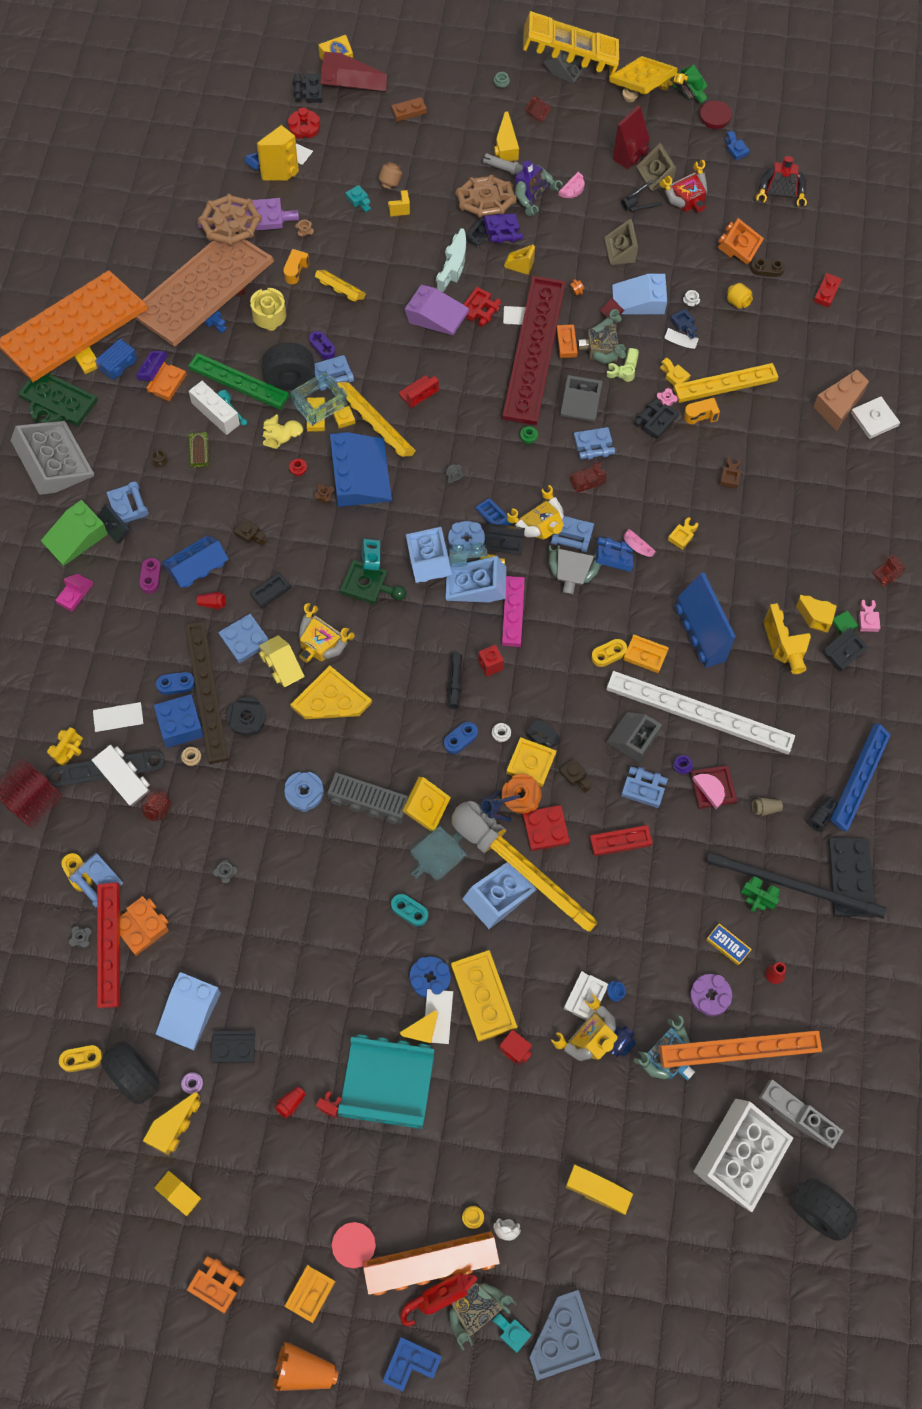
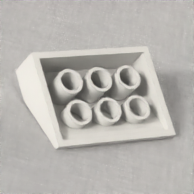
M735 1099L693 1172L706 1183L748 1211L753 1212L793 1137L750 1101Z

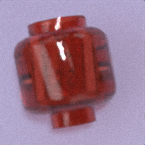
M162 791L149 793L142 804L143 815L151 821L164 819L172 805L169 796Z

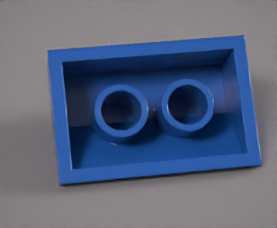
M206 535L161 562V564L176 585L186 588L192 585L193 581L197 578L207 576L210 570L222 567L225 564L224 562L229 559L220 542Z

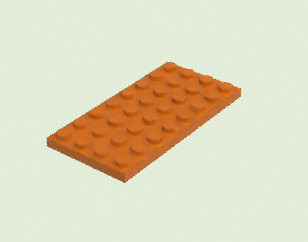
M108 270L0 338V350L32 382H35L148 310L146 303Z

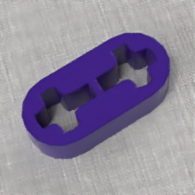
M320 331L312 332L309 336L311 347L323 360L334 358L335 347L330 340Z

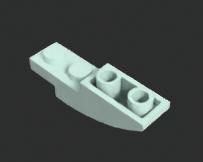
M462 228L458 234L454 235L451 246L446 248V262L443 271L439 272L436 277L437 289L441 292L445 291L450 281L458 282L464 268L466 235L465 230Z

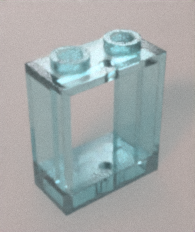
M326 371L291 391L292 403L311 426L347 405L346 391L340 388L335 378ZM327 385L336 397L314 409L304 397Z

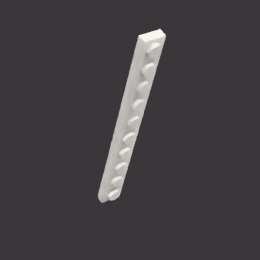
M613 671L607 686V690L788 755L795 735L615 671Z

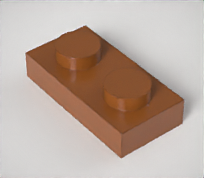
M421 97L391 105V111L396 121L427 113V108Z

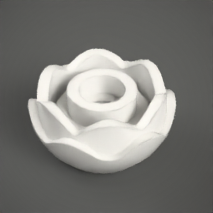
M499 1218L494 1223V1231L501 1239L514 1240L521 1232L520 1224H515L511 1219L503 1221Z

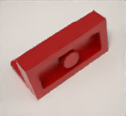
M425 375L401 390L399 396L410 408H413L439 391V380L435 376L429 379Z

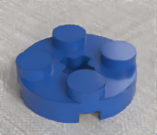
M422 957L418 959L412 966L409 976L410 984L415 993L427 999V989H431L435 995L447 991L451 979L448 965L436 957ZM429 973H433V976L436 977L435 980H431V983H428L427 978L424 977Z

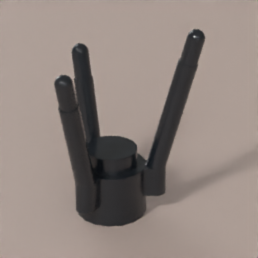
M650 180L633 193L621 199V205L625 211L630 210L634 212L663 204L658 202L636 206L638 204L636 195L652 184L653 180Z

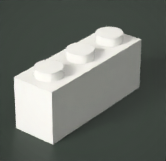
M203 381L189 390L191 403L226 435L240 425L238 413Z
M109 745L92 761L130 806H133L150 792L148 788L150 784L143 776L139 778L135 773L137 768L131 761L127 763L123 759L125 754L118 746L114 748L112 745Z

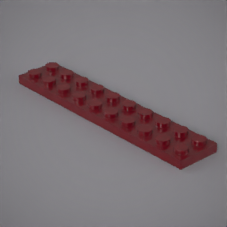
M532 276L502 420L537 425L566 281Z

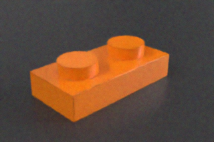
M557 325L556 331L560 358L577 357L574 325Z

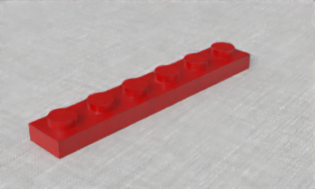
M117 882L97 885V1008L100 1009L120 1007V883Z

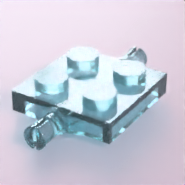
M441 826L436 828L411 850L410 853L419 864L411 872V875L417 879L423 872H426L438 882L466 857L467 854L458 844V841L463 836L459 832L451 836Z

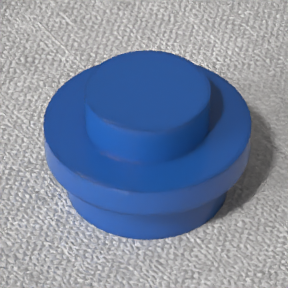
M611 981L608 984L607 995L612 1001H620L625 996V987L621 982Z

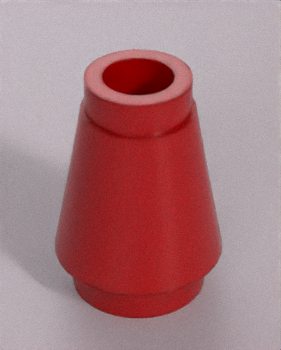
M220 591L198 595L197 605L220 610L225 608L226 596Z
M777 962L767 967L765 976L770 983L780 984L784 981L786 976V966L784 963Z
M297 1086L277 1100V1104L274 1107L286 1119L288 1116L293 1115L306 1094Z

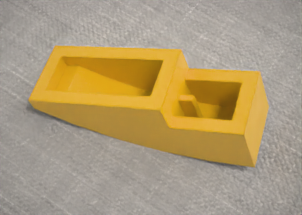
M574 1165L565 1187L626 1215L633 1193L576 1165Z

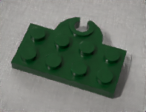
M49 373L35 382L29 379L18 393L19 398L31 403L29 405V412L35 423L39 422L40 416L47 415L40 423L58 422L64 419L79 426L98 401L97 396Z

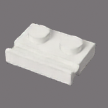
M581 971L564 1010H568L572 1014L587 1020L593 1012L596 1013V1010L590 1009L586 1005L585 1000L589 1004L593 1003L594 998L591 996L593 994L601 1002L608 984Z

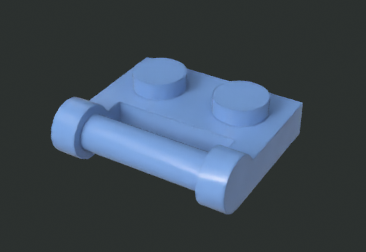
M344 355L315 363L314 376L320 391L337 385L338 382H354L353 374Z
M135 481L127 486L107 492L111 507L124 523L149 514L147 507L144 506L139 484ZM127 494H133L138 508L136 511H132Z
M564 516L562 519L564 524L562 531L559 534H553L551 544H561L581 549L582 552L587 553L594 523ZM559 535L566 536V537H570V538H574V539H578V540H582V541H584V542H579V541H575V540H571V539L559 537Z
M94 853L68 877L72 883L75 882L92 900L91 903L95 908L97 907V893L81 877L84 872L96 885L115 882L120 883V885L123 884L97 853Z

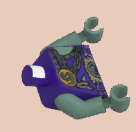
M525 161L522 164L523 169L515 178V195L517 201H520L522 206L526 207V215L533 216L539 209L536 205L531 206V204L548 187V183H550L552 191H559L556 185L560 187L563 184L560 180L554 181L553 177L540 165H534L531 161Z

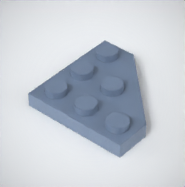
M579 1290L557 1297L529 1357L536 1381L601 1359Z

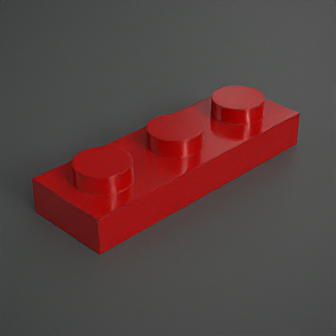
M648 825L590 835L594 856L649 847L653 844Z

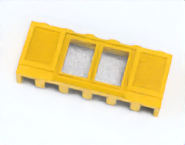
M529 12L524 24L523 50L526 51L530 41L538 43L537 53L539 54L543 52L547 45L553 47V58H557L560 50L568 52V63L573 62L575 55L583 57L582 67H587L592 59L598 61L596 65L597 72H601L605 64H608L609 76L615 73L619 65V39L601 33L586 31L552 20L550 17Z

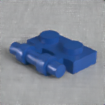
M598 537L597 544L600 545L596 549V563L631 572L633 568V554L630 553L633 552V549L624 541L617 542L609 537Z

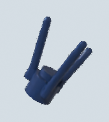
M499 790L481 799V810L484 814H488L489 818L511 822V818L496 813L501 809L502 803L519 799L520 795L497 799L495 797L502 793Z

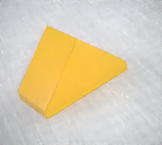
M530 245L509 253L504 264L505 268L528 275L534 263L535 246Z
M436 1009L401 1031L400 1034L403 1037L432 1043L439 1015L438 1010Z
M170 1171L164 1175L154 1188L186 1216L190 1214L201 1200L196 1193Z

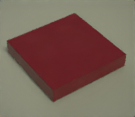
M728 765L690 771L698 809L714 807L693 781V777L699 774L715 776L722 783L725 796L720 806L737 803Z

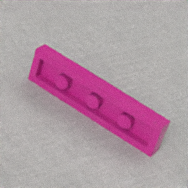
M506 576L502 646L521 647L525 577Z

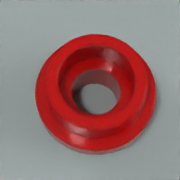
M294 459L289 464V470L295 476H301L307 470V463L303 459Z

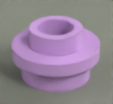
M192 1072L183 1077L181 1085L188 1094L198 1093L202 1089L203 1080L199 1074ZM195 1080L196 1085L189 1087V1082Z

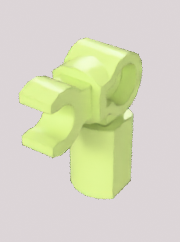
M629 348L624 366L618 367L614 363H609V370L614 371H607V377L614 378L617 376L627 382L632 381L635 378L639 351Z

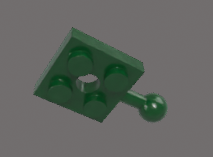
M353 560L340 589V594L375 605L380 592L391 594L395 600L400 601L406 597V590L402 586L393 588L384 585L388 570L379 568L378 571L363 569V562ZM362 579H367L369 583L367 585H361L359 581Z

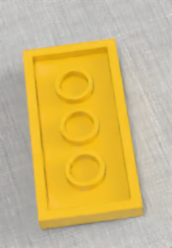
M490 950L451 963V968L477 1041L481 1042L516 1030L517 1024Z

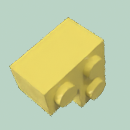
M279 635L259 645L261 650L259 656L264 663L266 662L269 668L272 667L274 671L272 676L277 684L280 683L283 687H286L304 677L289 643Z

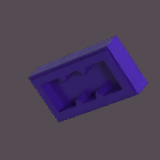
M150 351L136 375L137 379L153 381L168 356L166 352Z

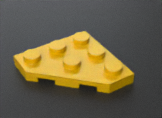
M329 666L290 705L304 719L360 716L372 704V700Z

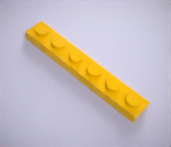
M773 363L676 384L673 390L678 397V403L775 382L778 380V374Z
M349 382L337 383L335 388L340 392L339 395L351 403L350 406L362 415L361 417L369 422L377 433L384 437L386 443L396 449L395 452L402 457L413 456L416 450Z

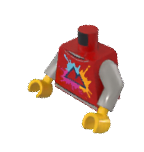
M704 160L700 161L701 167L698 166L697 161L693 164V169L698 174L694 172L672 183L670 176H666L665 180L662 179L660 181V186L666 189L665 193L671 205L677 206L686 212L695 208L700 213L705 209L704 201L707 194V182L705 172L702 171L705 167Z

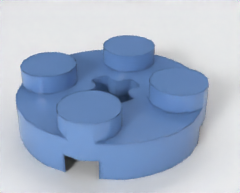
M470 521L454 523L449 531L448 543L450 548L456 551V554L469 557L477 554V551L483 548L485 534L479 523ZM469 536L471 539L465 542V539H462V537Z
M297 772L290 776L285 783L286 801L294 809L307 812L315 808L322 801L324 796L322 781L312 772ZM300 788H309L308 794L301 795Z

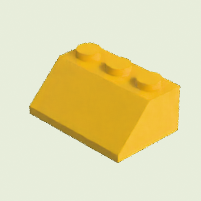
M279 126L257 143L261 179L288 180L299 172L295 135L285 127Z

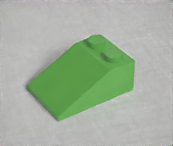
M80 500L65 511L42 538L41 542L64 567L108 534L104 523Z

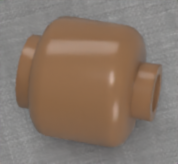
M391 162L382 166L378 179L382 182L383 187L391 189V187L398 186L402 176L400 166Z

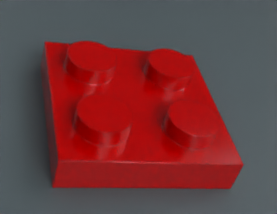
M561 805L522 814L530 851L558 847L570 843Z

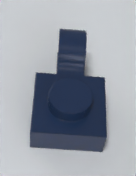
M686 309L671 316V322L680 332L685 329L690 339L697 337L695 331L698 329L694 325L695 319Z

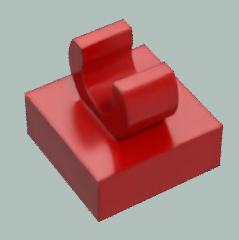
M329 1091L325 1095V1100L322 1098L318 1100L316 1107L318 1110L336 1119L341 1098L338 1097L334 1103L330 1102L329 1098L332 1093Z

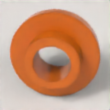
M572 280L573 282L570 283V287L576 296L582 295V290H584L583 284L580 280Z

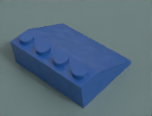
M349 432L330 434L338 507L391 502L392 497L384 439Z
M701 573L678 596L675 611L683 620V628L690 635V643L696 648L700 663H703L705 668L726 662L736 636L705 573Z

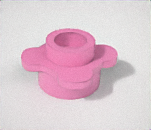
M669 388L657 394V399H660L659 401L662 406L664 404L671 406L673 402L678 400V397Z

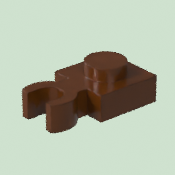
M728 457L726 467H723L721 486L738 488L741 470H738L741 463L740 459L737 460L736 464H732L731 457Z

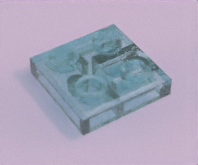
M481 542L471 543V546L464 547V544H454L453 548H449L450 567L467 566V558L487 557L486 545H482Z

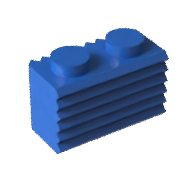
M120 338L95 360L98 370L111 380H114L116 377L121 376L127 367L135 363L137 356L134 348Z

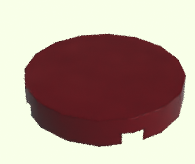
M721 101L705 103L701 107L699 114L700 121L712 129L724 128L725 125L730 123L732 116L730 107Z

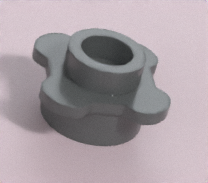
M453 464L446 469L445 473L448 476L447 481L449 483H453L463 477L461 465Z
M223 860L214 869L213 874L215 877L221 878L223 883H229L230 878L236 875L238 870L236 867H232L228 860Z
M78 926L73 927L71 930L73 934L69 944L83 948L88 947L90 935L92 934L91 929H80Z

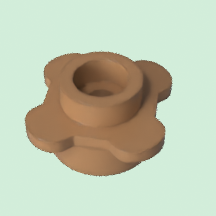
M301 220L295 225L300 237L314 233V230L311 228L312 223L308 220Z

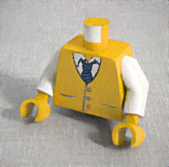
M548 485V493L544 492L542 488L543 498L549 499V501L543 502L520 519H518V511L516 509L511 510L513 516L507 513V521L515 523L516 527L525 528L524 535L526 537L546 539L552 534H559L562 531L564 525L562 521L564 518L563 508L557 498L553 497V488Z

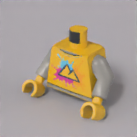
M310 603L305 604L304 611L307 614L303 616L299 631V640L303 652L299 657L308 663L313 656L319 661H324L325 659L340 655L348 644L347 640L354 638V633L351 632L347 637L349 628H343L340 633L317 616L312 617V614L318 611L317 606H314L311 612L309 610Z
M593 994L591 996L594 998V1002L589 1004L585 1000V1003L590 1009L596 1010V1013L593 1012L568 1041L569 1043H566L561 1033H556L560 1041L555 1042L551 1039L556 1049L564 1048L566 1053L579 1061L591 1058L600 1059L606 1052L613 1049L614 1042L618 1038L614 1033L616 1030L615 1018L604 1006H600V1000Z

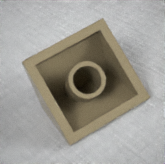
M659 143L636 166L646 183L653 180V183L649 185L652 191L662 188L660 181L662 179L665 180L666 176H670L673 183L676 166L662 144Z
M629 219L604 237L609 261L612 265L636 262L638 244L633 222Z

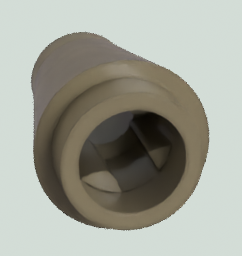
M758 797L752 801V812L759 817L780 812L783 809L781 800Z

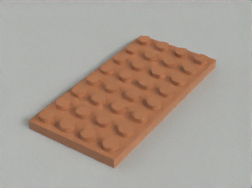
M245 239L233 243V245L213 240L146 296L142 301L146 303L148 310L134 319L175 347L274 262L273 257Z

